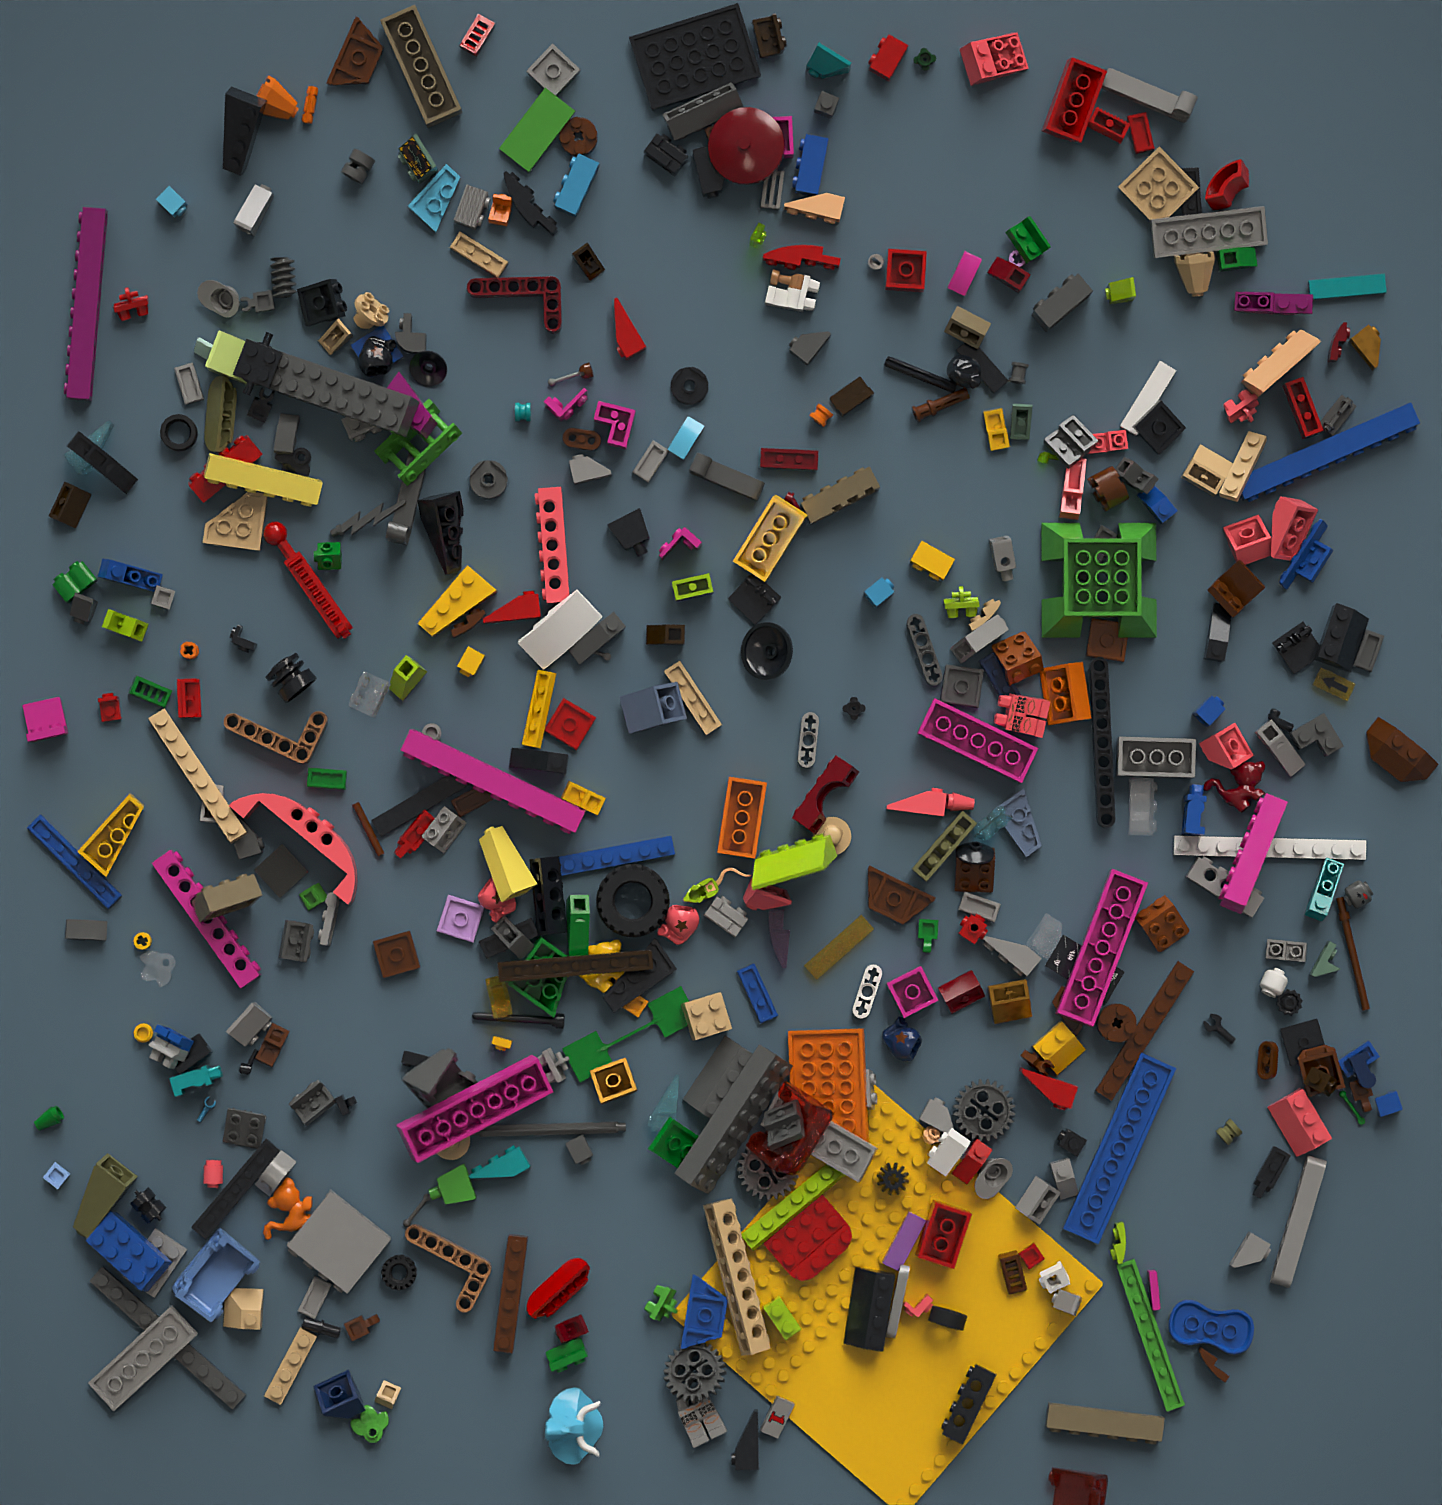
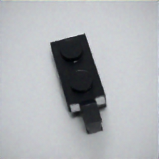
M1273 1145L1255 1178L1256 1180L1253 1184L1257 1185L1252 1195L1261 1199L1265 1191L1269 1192L1273 1189L1291 1156L1290 1154Z

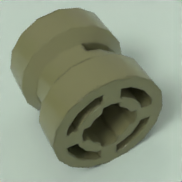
M1231 1119L1225 1122L1223 1128L1220 1127L1216 1130V1133L1228 1146L1233 1142V1138L1239 1137L1243 1133Z

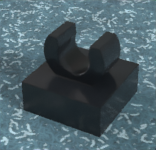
M344 1095L335 1098L342 1116L350 1113L349 1106L357 1103L354 1096L345 1099Z

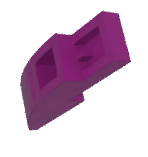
M1235 292L1234 311L1278 315L1313 314L1314 295Z

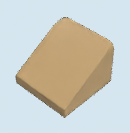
M384 1380L375 1398V1402L392 1409L401 1388Z

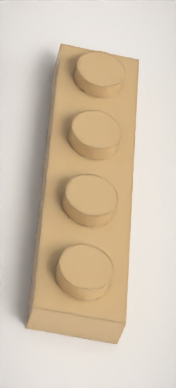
M1248 431L1219 492L1220 497L1238 502L1267 441L1266 436Z
M680 661L664 671L671 683L678 682L682 700L705 735L722 725Z
M300 1327L264 1395L266 1398L280 1405L283 1403L317 1335Z

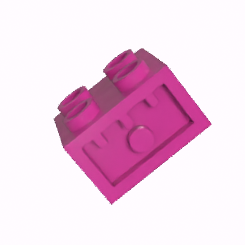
M583 388L564 409H562L563 404L556 397L552 399L548 396L544 400V405L560 421L563 419L567 421L574 414L573 409L577 405L581 407L587 401L588 393Z
M686 527L682 530L678 528L672 535L673 540L669 544L666 542L659 549V558L663 560L682 538L684 539L683 543L690 550L693 548L698 550L702 546V542Z
M60 697L23 705L29 733L26 734L28 742L68 734Z

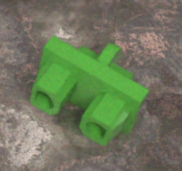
M656 1286L653 1294L660 1298L657 1304L649 1301L644 1308L650 1314V1318L661 1321L663 1316L669 1318L671 1312L678 1313L679 1310L674 1308L677 1300L673 1299L677 1292L670 1287Z

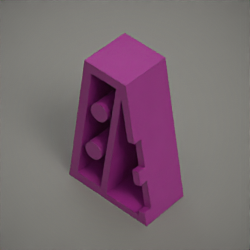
M398 372L387 388L411 396L419 401L410 428L427 439L438 423L407 380Z

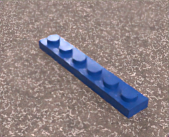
M672 836L560 856L561 875L564 876L675 855Z

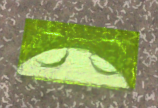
M757 224L750 237L749 245L756 248L758 244H763L767 236L765 225Z

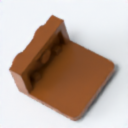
M1020 632L992 645V651L1004 667L1006 681L1009 685L1020 682L1044 670L1042 656L1026 632Z
M1166 895L1155 900L1154 903L1142 909L1135 916L1136 922L1146 932L1158 952H1162L1189 933L1186 923Z

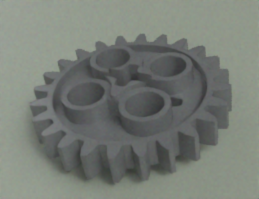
M979 1079L978 1085L971 1081L972 1087L969 1088L967 1085H964L966 1091L959 1090L962 1097H955L959 1104L953 1105L954 1108L958 1109L953 1115L959 1116L955 1123L961 1122L962 1125L959 1129L966 1128L965 1135L971 1132L972 1139L976 1135L979 1136L980 1141H982L983 1136L986 1137L987 1141H990L991 1135L997 1139L998 1132L1004 1135L1003 1128L1010 1129L1007 1122H1014L1009 1118L1015 1115L1014 1112L1010 1111L1015 1105L1009 1103L1013 1100V1097L1007 1098L1009 1090L1002 1092L1004 1086L1000 1085L997 1088V1081H994L992 1085H990L989 1079L986 1080L985 1084ZM981 1091H985L988 1095L987 1100L984 1102H980L977 1099V1095ZM970 1100H975L983 1107L987 1105V1110L995 1115L998 1121L993 1120L986 1113L981 1115V1110L972 1104ZM1001 1103L1003 1106L1002 1112L994 1113L992 1110L993 1105ZM970 1106L976 1109V1114L973 1117H967L965 1113L966 1109ZM985 1118L991 1120V1126L988 1129L981 1127V1121Z
M768 1138L766 1143L759 1139V1145L752 1142V1149L746 1147L748 1153H741L744 1160H738L742 1167L737 1168V1171L743 1173L738 1178L745 1179L741 1185H748L746 1192L753 1190L752 1196L755 1197L757 1194H760V1200L766 1195L768 1201H770L771 1195H774L776 1200H778L779 1193L784 1197L785 1189L791 1192L789 1185L795 1186L796 1183L793 1181V1178H799L794 1172L800 1170L799 1167L794 1166L799 1161L792 1159L796 1155L795 1152L789 1154L791 1147L784 1148L782 1146L771 1150L768 1147ZM768 1152H776L777 1158L774 1161H769L766 1158ZM760 1154L763 1155L769 1167L773 1166L771 1170L778 1184L773 1182L768 1172H763L765 1166L759 1158ZM753 1161H758L761 1167L759 1170L753 1171L750 1169V1164ZM779 1168H785L787 1174L785 1177L780 1178L776 1175V1171ZM767 1177L770 1179L768 1187L760 1186L762 1178Z
M705 1342L701 1343L700 1346L696 1344L680 1351L674 1349L673 1351L676 1355H669L668 1357L671 1362H665L669 1369L663 1370L668 1375L664 1377V1380L669 1382L666 1386L668 1389H672L671 1393L673 1395L677 1394L676 1397L679 1400L683 1397L686 1403L691 1398L693 1404H695L697 1398L703 1403V1397L705 1396L710 1400V1393L717 1395L715 1388L722 1389L719 1382H725L721 1375H726V1371L722 1369L726 1365L724 1362H721L723 1357L718 1355L719 1351L717 1349L713 1350L711 1344L706 1348ZM694 1356H700L697 1362H692ZM680 1369H686L683 1375H677ZM707 1369H713L710 1375H704ZM695 1370L698 1371V1373L694 1374L692 1373V1371ZM693 1382H698V1386L696 1388H690V1385Z

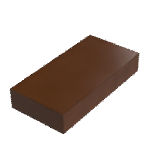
M471 789L451 800L459 817H462L494 799L490 797L491 793L486 790L481 793Z

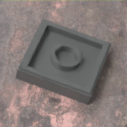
M945 665L941 702L979 708L984 670Z

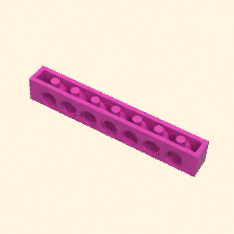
M169 850L152 862V865L240 989L244 988L261 975L259 972L261 970L260 966L255 960L253 962L248 957L250 952L244 945L240 946L237 941L239 939L238 935L233 929H228L225 925L228 922L223 915L213 918L209 924L199 922L191 901L197 897V893L202 891L203 886L200 882L196 884L192 878L195 875L189 867L185 868L181 863L183 858L178 851ZM174 865L179 868V874L175 877L170 874V868ZM184 881H188L191 885L188 892H183L181 889V884ZM217 928H221L224 931V936L221 939H217L214 936ZM228 944H233L235 947V952L232 955L227 954L225 951ZM240 959L246 962V968L242 971L236 966L237 961Z

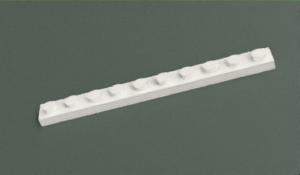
M1174 836L1173 855L1235 857L1238 850L1243 849L1239 847L1243 837ZM1273 838L1266 857L1325 859L1327 857L1330 859L1366 860V840Z

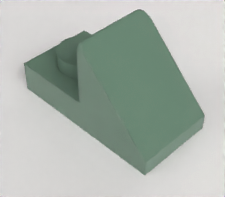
M1013 404L1011 409L1010 439L1030 440L1032 405Z
M1330 941L1326 942L1309 974L1310 976L1316 977L1341 970L1328 962L1329 959L1332 960L1337 952L1335 949L1336 944Z

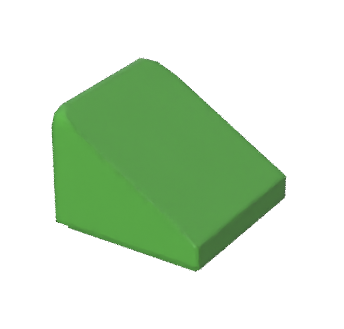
M320 883L309 887L299 894L308 911L323 903L327 898V894Z

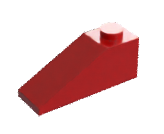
M616 297L614 299L618 345L616 350L621 358L625 357L628 360L644 351L646 345Z
M534 591L523 592V595L516 597L483 618V623L541 618L539 594H535Z

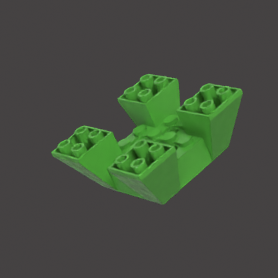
M1041 523V561H1062V597L1041 599L1042 638H1080L1083 617H1118V638H1157V599L1141 596V561H1156V523H1118V538H1083L1080 523ZM1104 554L1107 558L1106 563H1099L1097 555ZM1079 573L1087 575L1086 583L1079 582L1077 578ZM1098 573L1106 575L1107 580L1105 583H1100L1097 580ZM1117 573H1123L1126 576L1124 583L1117 581ZM1099 592L1106 594L1107 600L1105 602L1098 601L1097 594Z

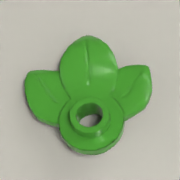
M365 1405L366 1411L361 1412L360 1419L351 1420V1427L357 1435L364 1436L370 1443H376L381 1440L383 1430L389 1424V1416L386 1411L377 1414L373 1407ZM373 1429L376 1430V1434L374 1436H370V1431Z

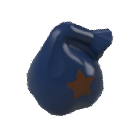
M899 1016L893 1025L883 1031L882 1038L893 1056L901 1061H912L921 1046L922 1038L916 1029L907 1027L908 1024L905 1022V1019Z

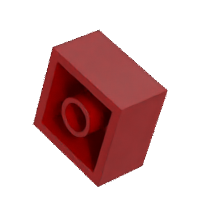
M888 249L885 290L924 292L927 251Z

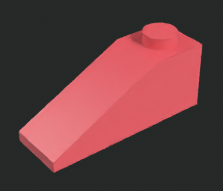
M932 788L931 791L886 806V809L943 817L947 793H943V789Z

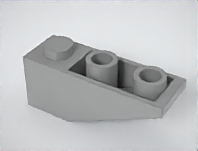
M1272 719L1254 732L1290 777L1306 765Z
M988 936L983 938L985 941L983 945L991 952L995 949L999 953L998 958L1005 964L1009 961L1014 966L1013 970L1020 976L1023 974L1028 976L1042 959L1028 946Z

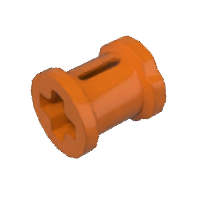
M184 642L181 645L180 653L186 659H194L199 654V648L193 642ZM187 646H189V647H194V648L192 649V652H193L192 655L189 654V653L186 654V652H187L186 647H187Z

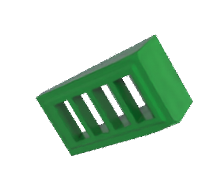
M135 676L128 693L165 708L172 690L142 677ZM139 682H142L143 684L138 693L136 692V689L139 685ZM149 685L150 688L147 692V695L145 696L143 695V693L145 691L146 686ZM154 688H156V694L152 699L150 698ZM161 691H164L161 702L157 701Z

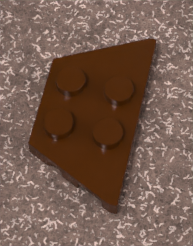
M357 16L352 23L326 82L329 86L369 84L383 53L384 47Z
M870 865L868 867V908L892 920L905 924L936 899Z

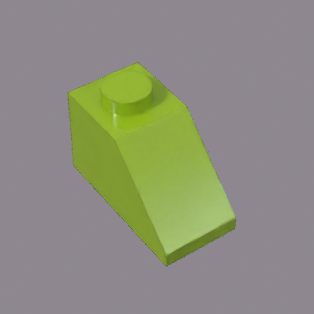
M1134 277L1111 282L1107 285L1108 288H1105L1106 300L1110 301V304L1131 302L1136 297Z

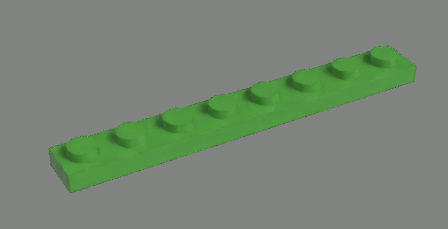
M1135 1259L1116 1264L1165 1409L1170 1411L1185 1406Z

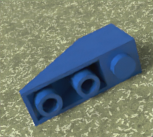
M103 558L98 573L100 578L155 592L156 585L160 586L163 575Z

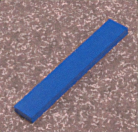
M41 814L27 827L107 909L122 896Z

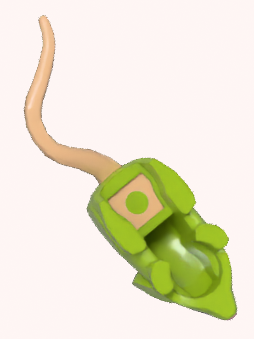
M726 868L721 872L718 880L715 881L713 878H708L697 885H693L686 893L683 901L700 903L704 899L716 895L719 891L718 886L728 871H733L744 877H750L751 875L741 873L735 868Z

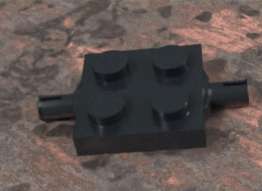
M266 332L263 342H254L246 339L233 372L234 376L242 378L247 382L243 393L249 396L254 385L270 389L283 352L275 350L270 346L273 337L271 333Z

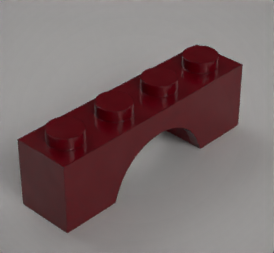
M835 755L828 762L823 774L817 778L812 790L806 794L803 803L796 808L792 818L816 835L826 821L823 813V802L827 794L838 787L849 788L859 774V771Z

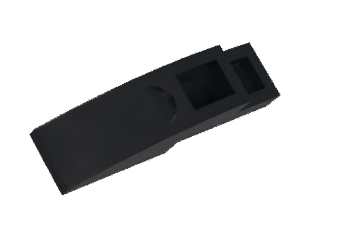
M505 171V183L519 213L533 229L540 224L553 236L558 231L556 227L557 222L550 216L546 218L542 214L543 210L536 203L534 205L531 204L535 197L533 195L534 191L528 185H521L519 183L520 178L513 172L509 174Z
M80 431L67 444L69 449L125 494L128 493L138 480Z

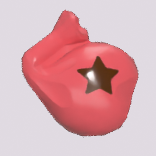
M492 877L478 894L480 904L485 909L491 910L489 914L492 917L491 920L495 923L504 915L512 913L516 909L515 898L501 902Z
M672 905L665 917L666 924H662L658 928L657 935L668 938L676 945L683 944L699 925L697 910L690 906Z

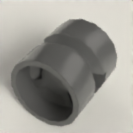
M354 148L349 156L350 162L345 163L341 173L353 181L363 184L367 177L366 171L371 170L375 160Z

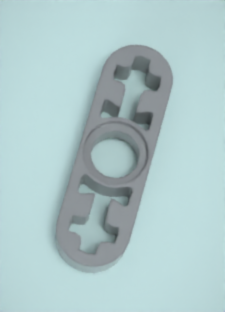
M813 712L806 713L801 721L798 763L804 768L811 767L815 762L819 718ZM809 716H813L812 718L816 720V723H812L811 730L815 729V733L810 731L803 732V728L808 729V723L805 722V719H808ZM808 734L814 738V743L810 746L803 743V737ZM802 747L806 749L813 748V752L809 751V757L812 758V761H809L808 765H805L804 761L801 760V757L805 756V751H801Z

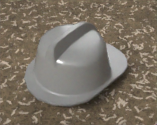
M206 280L198 287V299L206 308L223 317H231L237 313L240 300L234 288L214 280Z
M991 1158L984 1162L974 1186L975 1192L979 1197L989 1199L1000 1191L1012 1176L1013 1167L1010 1161L1005 1158Z

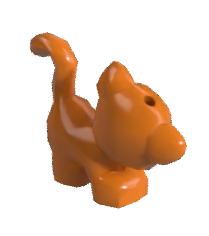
M289 1177L284 1179L282 1185L268 1199L267 1204L269 1207L288 1211L289 1214L283 1223L270 1221L264 1226L263 1234L267 1240H270L272 1237L271 1229L289 1232L298 1231L311 1216L306 1211H310L312 1208L313 1196H306L303 1201H300V1192L295 1187L294 1181Z

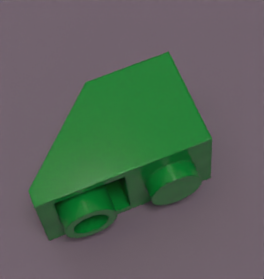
M1237 247L1217 252L1219 272L1258 266L1255 247Z

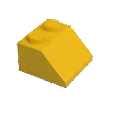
M1059 1021L1032 1045L1043 1060H1050L1055 1067L1051 1069L1057 1075L1086 1050L1062 1021Z

